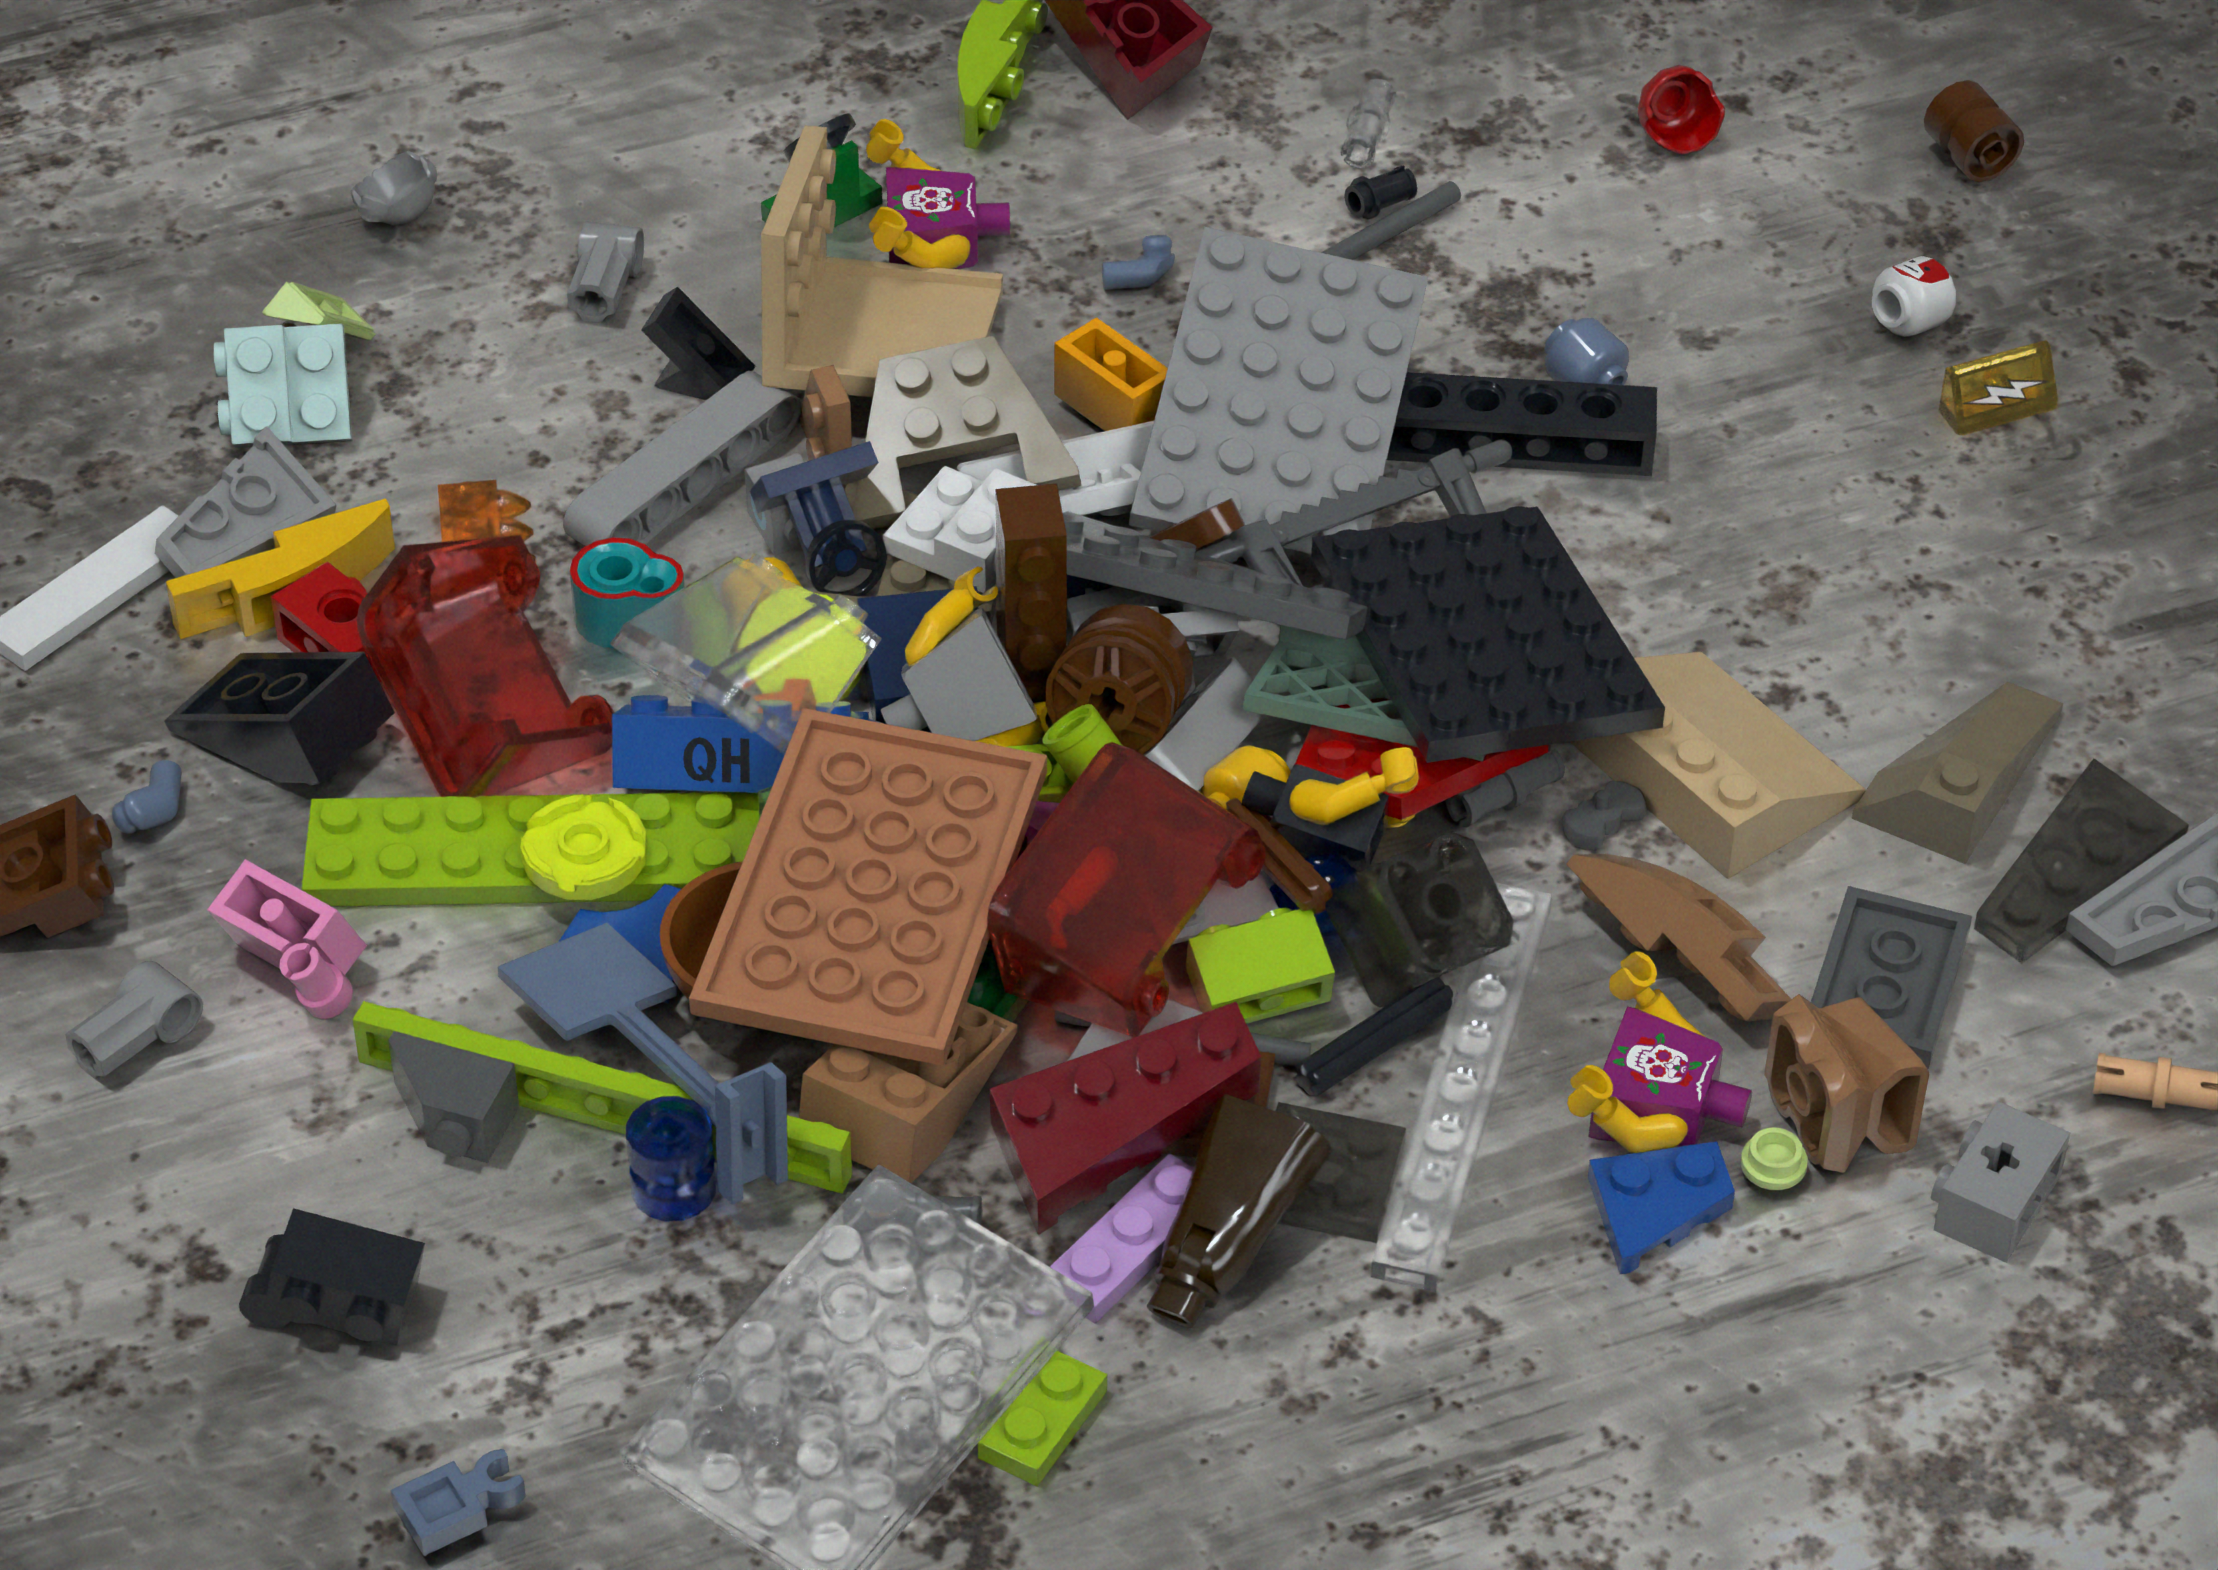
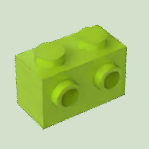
M1279 908L1263 914L1257 921L1234 927L1227 924L1214 925L1204 929L1196 937L1188 939L1186 970L1200 1010L1203 1013L1237 1002L1247 1024L1331 1001L1335 971L1312 909L1292 911L1288 908Z

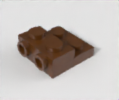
M76 794L0 825V937L35 923L45 936L49 938L104 915L103 898L114 893V882L108 867L102 861V852L112 848V836L102 816L99 814L92 815Z

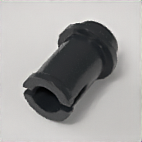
M1403 165L1370 179L1360 176L1353 179L1351 185L1346 188L1344 194L1345 203L1353 216L1369 220L1377 217L1380 209L1415 198L1418 189L1417 182L1412 171L1409 168L1405 169Z

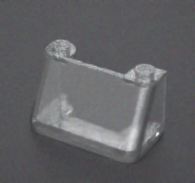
M753 553L749 561L736 556L627 621L610 644L687 703L691 704V700L694 698L722 712L748 732L753 733L754 731L773 745L774 749L785 755L803 708L831 713L882 638L863 624L869 615L851 600L837 594L831 602L782 578L783 573L761 556Z

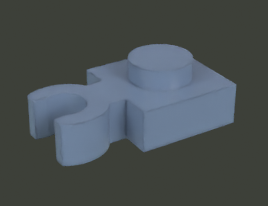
M493 1450L483 1455L476 1462L474 1470L464 1475L455 1461H452L391 1489L392 1503L405 1527L425 1556L487 1527L486 1508L507 1509L523 1501L526 1497L524 1480L521 1475H517L507 1481H494L495 1478L503 1476L510 1471L508 1456L505 1450Z

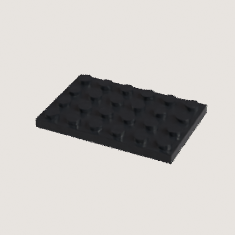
M1515 506L1505 511L1477 515L1457 514L1448 519L1419 523L1399 522L1389 527L1360 531L1346 529L1331 535L1312 537L1311 558L1328 588L1348 593L1350 595L1349 601L1368 607L1363 631L1355 636L1427 763L1663 728L1664 704L1538 506L1529 508Z

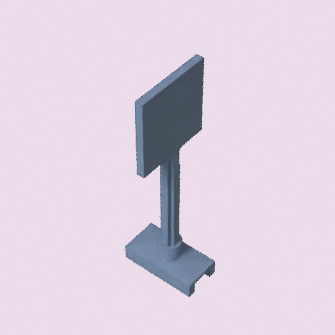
M608 923L498 966V977L566 1041L605 1025L615 1026L709 1114L711 1124L716 1127L717 1190L732 1205L743 1200V1185L764 1175H767L776 1185L788 1180L786 1075L770 1062L719 1084L641 1012V1010L677 996V986Z

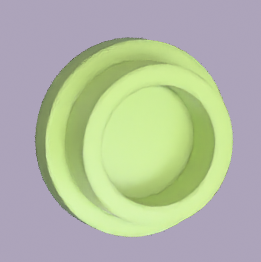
M1776 1127L1762 1129L1745 1144L1742 1150V1171L1752 1183L1769 1190L1788 1189L1797 1185L1806 1174L1807 1154L1799 1138L1786 1129Z

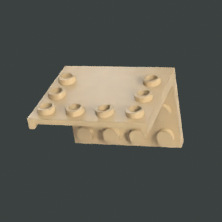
M804 125L761 233L762 386L806 391L811 369L834 365L847 395L865 396L873 399L879 359L989 337L1003 294V274L937 267L918 268L907 264L826 257L827 234H832L836 214L835 200L827 199V184H832L834 180L836 152L835 150L827 149V127Z

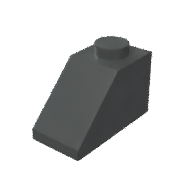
M394 1031L388 1040L394 1083L427 1147L438 1149L449 1156H463L488 1163L519 1108L514 1063Z

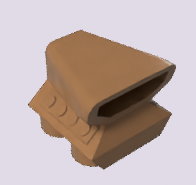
M1798 994L1773 1013L1764 1075L1767 1078L1769 1091L1777 1110L1782 1116L1786 1118L1791 1117L1797 1126L1799 1140L1808 1159L1816 1165L1821 1164L1824 1169L1845 1173L1865 1136L1881 1152L1886 1154L1903 1153L1915 1147L1927 1090L1929 1070L1917 1054L1863 998H1853L1818 1008Z

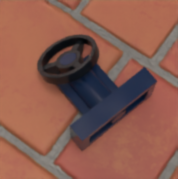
M870 441L761 476L750 490L758 513L786 505L805 555L807 578L818 592L861 597L878 583L884 572L887 560L885 544L873 528L855 519L843 488L845 484L867 478L879 463ZM860 530L872 536L876 545V560L862 555L867 548ZM823 566L816 578L815 568ZM859 568L872 570L861 584L850 590L831 591L824 588L835 576L848 577Z

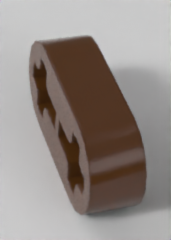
M1230 498L1150 536V538L1159 541L1164 539L1185 541L1196 545V549L1241 528L1245 523L1233 498Z

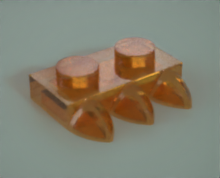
M496 480L466 481L438 485L445 582L509 576L524 571L536 563V556L515 546L534 535L531 527L513 519L531 508L530 501L514 492L497 489Z

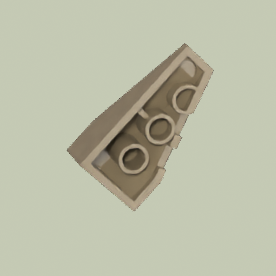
M2006 682L1880 770L1853 809L1852 819L1966 864L2060 716L2063 703Z

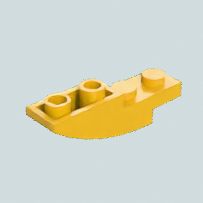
M386 498L274 531V549L166 581L172 621L179 638L184 639L238 622L245 637L275 627L271 596L327 561L345 576L355 577L359 581L362 580L395 549L390 505Z

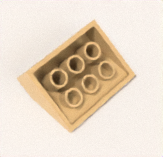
M1702 652L1634 658L1665 706L1663 728L1569 741L1614 781L1625 782L1640 789L1644 796L1647 810L1727 879L1856 804L1866 791L1863 786Z

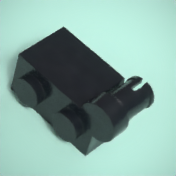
M293 1208L284 1234L273 1235L267 1240L265 1253L258 1272L249 1277L239 1302L240 1312L246 1319L262 1327L280 1328L289 1324L290 1321L301 1324L312 1323L349 1333L360 1340H376L397 1346L418 1285L425 1243Z

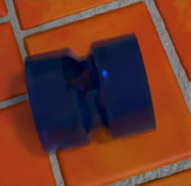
M662 1096L644 1102L632 1112L626 1123L631 1196L639 1210L651 1218L664 1222L684 1221L698 1216L710 1206L716 1195L712 1121L702 1106L693 1100L680 1096Z

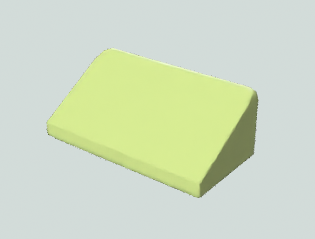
M286 282L262 312L265 316L285 322H293L298 326L343 324L345 336L371 341L376 335L373 332L374 329L342 297L294 282Z

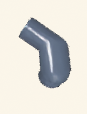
M1167 235L1146 236L1142 241L1143 255L1139 256L1136 260L1102 262L1104 290L1148 287L1158 281L1174 264L1175 254L1171 253V239Z
M162 760L153 764L150 770L149 786L128 793L123 801L114 805L112 819L116 827L124 833L132 834L139 829L155 828L172 820L179 808L182 775L180 766L169 760Z

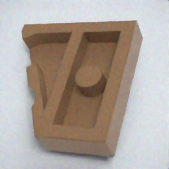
M834 365L811 369L799 417L801 427L807 438L806 450L809 461L852 447L850 400Z

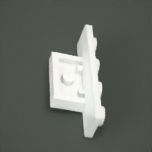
M1154 421L1063 440L1062 443L1078 466L1081 486L1058 490L1062 512L1069 511L1078 515H1085L1099 511L1101 515L1112 516L1131 511ZM1020 450L963 462L957 466V471L982 481L995 468L1026 480Z

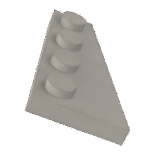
M2218 812L2071 911L2066 931L2111 966H2115L2218 927Z

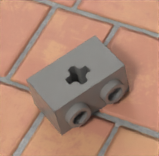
M1997 1101L1984 1123L1974 1120L1969 1126L1960 1146L1959 1156L1961 1158L1957 1165L1954 1167L1948 1163L1945 1164L1935 1181L1931 1200L1939 1204L1934 1231L2007 1263L2062 1174L2070 1132Z

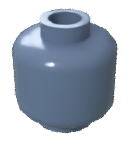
M1581 318L1577 321L1569 319L1560 324L1546 341L1544 347L1547 354L1545 358L1546 372L1555 381L1624 385L1628 378L1626 369L1629 363L1628 347L1598 320L1594 318Z

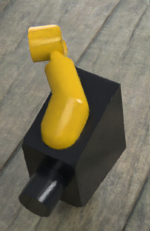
M1407 747L1388 750L1380 755L1383 774L1370 778L1368 772H1365L1349 780L1298 764L1293 766L1286 783L1254 771L1246 787L1241 805L1272 817L1271 827H1274L1298 852L1314 859H1321L1326 864L1344 871L1342 865L1335 861L1338 860L1344 865L1347 873L1365 880L1385 829L1405 826L1415 816L1414 814L1403 820L1389 817V795L1383 792L1401 794L1410 792L1416 787L1419 780L1416 758L1413 756L1412 750Z

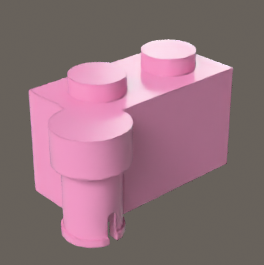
M245 859L207 911L238 946L279 968L282 975L288 978L296 987L295 993L298 1001L313 1017L330 1019L341 1014L348 1007L353 994L351 982L345 975L367 945L337 909Z

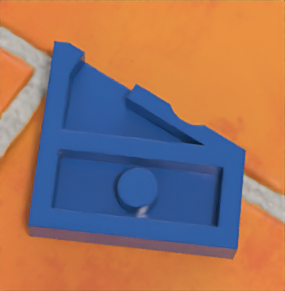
M1717 1141L1589 1160L1588 1180L1619 1274L1631 1273L1639 1268L1640 1257L1664 1242L1670 1248L1688 1237L1695 1226L1702 1223H1710L1733 1208L1735 1190Z

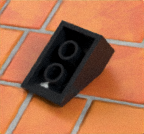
M365 652L240 653L167 717L164 722L169 731L276 782L306 783L313 786L333 778L339 772V764L354 750L372 742L377 736L376 730L395 712Z

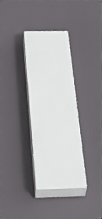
M162 505L1 615L0 654L26 671L168 573L169 569L155 554L156 539L178 515Z

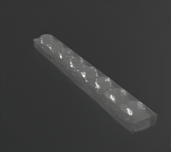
M1490 882L1372 1258L1371 1278L1433 1292L1437 1290L1548 921L1552 894Z

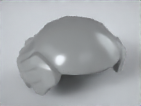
M410 151L398 154L396 159L392 158L381 168L375 169L372 172V177L366 176L363 182L357 183L352 188L351 197L353 203L358 208L361 218L365 221H381L393 226L408 224L418 219L432 203L437 170L435 165L423 155L418 156Z

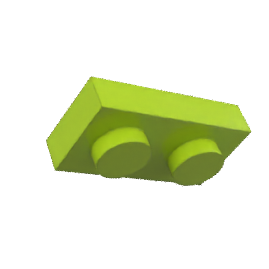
M1048 1346L978 1440V1459L1038 1487L1107 1392L1108 1374Z

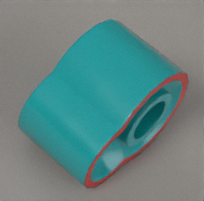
M612 537L597 540L583 547L572 559L570 582L574 622L578 633L588 642L603 648L622 649L637 645L659 648L678 641L686 632L687 613L677 600V595L681 594V590L685 587L684 573L681 565L673 558L656 554L646 544L636 540Z

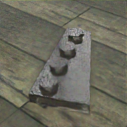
M2093 758L1979 908L1976 914L1974 929L2022 964L2066 931L2071 911L2185 835L2189 824Z

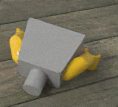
M977 566L959 575L955 581L954 589L934 605L922 618L905 648L907 663L902 667L901 672L902 678L911 694L882 708L881 713L886 724L914 730H921L928 726L931 732L935 734L1002 747L1033 745L1040 738H1043L1049 729L1046 724V714L1048 712L1045 705L1046 701L1033 703L983 607L973 612L975 607L993 600L998 595L997 586L988 589L982 595L975 591L973 578L983 570L982 567Z

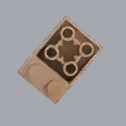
M967 1002L945 1066L834 1044L803 1073L799 1118L811 1122H824L837 1129L849 1131L851 1137V1159L910 1186L943 1153L1017 1033L1018 1025L994 1015L984 1008Z

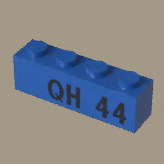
M659 695L631 697V705L626 704L612 714L613 788L770 793L802 710H790V701L783 699H760L752 702V708H729V699L721 697L694 698L691 700V706H668V697ZM820 701L813 703V710L869 721V712H853L849 702Z

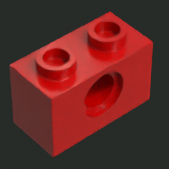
M328 561L271 596L277 640L292 652H365L379 682L409 665L406 644L408 628L400 613L391 606L385 607L367 593L359 580L352 576H345Z

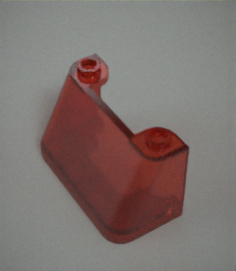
M521 535L403 545L362 600L358 609L357 629L361 643L441 797L475 798L478 796H495L603 755L612 747V714L615 713L607 700L598 694L580 696L571 703L524 614V611L531 604L540 584V572Z
M1113 742L1105 744L1097 752L1018 858L992 896L988 909L987 925L1005 992L1133 1038L1139 1036L1150 1019L1157 1017L1163 1011L1169 997V983L1165 980L1161 959L1216 881L1219 879L1222 885L1239 889L1248 881L1254 880L1261 872L1265 861V847L1262 845L1258 831L1139 751Z

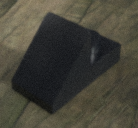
M679 287L663 295L641 329L670 359L654 384L659 389L707 400L739 375L747 371H753L756 367Z

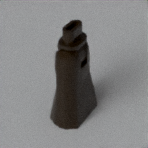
M1223 1094L1222 1098H1218L1203 1136L1184 1197L1164 1242L1160 1267L1154 1273V1279L1158 1286L1147 1304L1149 1311L1170 1322L1187 1328H1193L1204 1307L1214 1308L1220 1300L1217 1293H1227L1243 1278L1276 1224L1304 1192L1332 1154L1331 1145L1328 1140L1305 1121L1228 1094Z

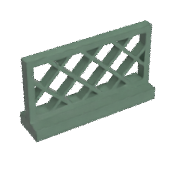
M1280 625L1279 641L1245 692L1243 710L1418 747L1404 721L1395 720L1396 718H1401L1355 635L1347 640ZM1323 685L1330 688L1313 691L1310 687ZM1288 691L1292 694L1289 696L1277 695V693ZM1385 698L1388 701L1372 703L1370 699ZM1348 704L1351 708L1343 709L1334 706ZM1486 754L1468 756L1466 758L1483 761Z

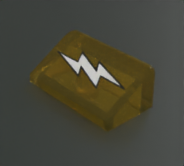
M2047 340L1945 368L1938 411L1956 434L1967 435L2056 409L2058 395L2050 344Z

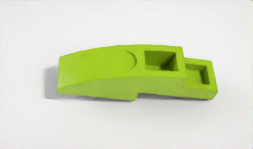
M981 0L973 12L963 33L957 67L958 116L965 147L976 149L986 133L996 129L1002 111L1008 102L1018 98L1024 82V71L1019 68V62L1023 57L1027 43L1034 34L1041 33L1047 20L1048 6L1042 0H1004L1002 4Z

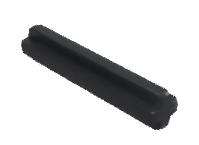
M1429 977L1297 1063L1295 1079L1298 1085L1304 1088L1310 1096H1319L1450 1010L1453 1006L1452 997L1454 995L1451 987L1445 985L1440 977Z

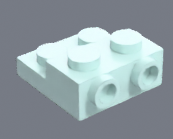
M343 324L224 328L225 342L214 343V363L216 376L227 377L229 400H218V420L220 434H231L232 445L235 448L252 447L254 438L266 426L283 445L352 441Z

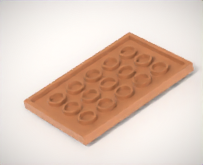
M803 708L690 994L691 1015L945 1066L1047 774V755Z

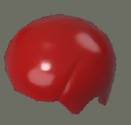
M1676 65L1660 70L1642 87L1638 105V117L1645 133L1656 144L1666 150L1685 155L1703 150L1718 136L1725 117V107L1718 99L1713 83L1709 78L1691 67Z

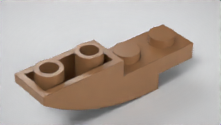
M1611 854L1573 855L1566 863L1581 879L1579 885L1583 893L1593 902L1607 907L1622 923L1620 926L1622 934L1633 945L1646 951L1678 949L1676 954L1682 964L1692 972L1704 976L1720 993L1718 995L1719 1002L1733 1016L1747 1022L1773 1019V1013L1791 1000L1785 991L1751 957L1766 937L1742 914L1717 895L1684 876L1635 858Z

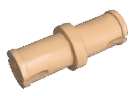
M2099 1053L2093 1094L2100 1095L2102 1093L2152 1101V1108L2165 1109V1105L2168 1103L2218 1111V1072L2171 1065L2172 1058L2159 1057L2158 1063Z

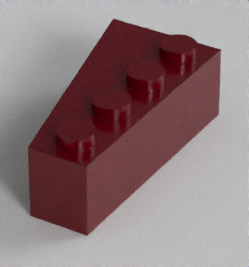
M1044 0L1127 120L1200 64L1213 29L1208 22L1183 0Z
M1237 1002L989 1088L991 1126L1038 1235L1057 1224L1060 1215L1080 1202L1086 1205L1105 1193L1108 1184L1134 1167L1138 1166L1139 1169H1142L1159 1158L1162 1149L1185 1134L1191 1137L1208 1126L1218 1098L1223 1097V1094L1246 1101L1259 1093L1261 1055Z

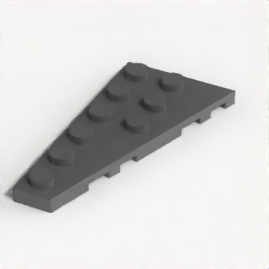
M1069 511L1063 513L1067 533L1068 575L1347 640L1363 631L1368 607L1349 601L1350 595L1348 593L1328 588H1315L1313 590L1294 584L1291 580L1283 577L1266 575L1197 553V546L1185 541L1172 539L1159 541L1141 535L1133 529L1116 527Z

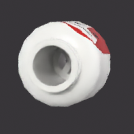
M1925 256L1909 259L1886 268L1876 278L1872 291V308L1879 322L1892 333L1903 337L1913 336L1942 325L1952 316L1956 305V289L1952 277L1938 261Z

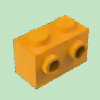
M1097 317L1054 343V395L1104 431L1155 420L1168 370L1165 365Z

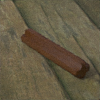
M1238 798L1227 801L1226 810L1219 815V823L1222 828L1229 833L1302 911L1312 909L1313 914L1325 911V902L1333 897L1330 884L1274 827H1271L1270 822L1261 813L1241 805Z

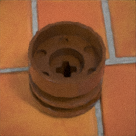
M1119 604L1098 610L1080 624L1047 679L1045 705L1052 724L1070 711L1082 705L1092 704L1132 758L1143 755L1160 742L1192 684L1193 658L1186 638L1169 618L1145 606ZM1111 688L1116 690L1115 698L1110 696Z

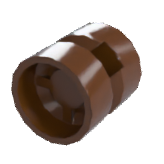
M1970 80L1960 81L1944 88L1934 97L1926 110L1924 117L1925 130L1945 153L1951 154L1954 163L1972 181H1990L2002 175L2014 165L2024 146L2023 132L1977 82Z

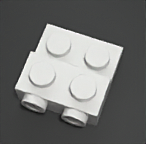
M944 466L883 535L886 554L953 581H956L959 575L977 566L982 567L983 570L973 578V587L977 586V590L984 593L996 583L995 489L1034 486L1036 484L996 468L982 481Z

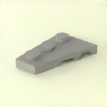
M266 426L254 438V444L240 460L235 458L222 471V478L205 496L199 495L156 539L155 554L175 578L274 549V531L334 514L336 503Z

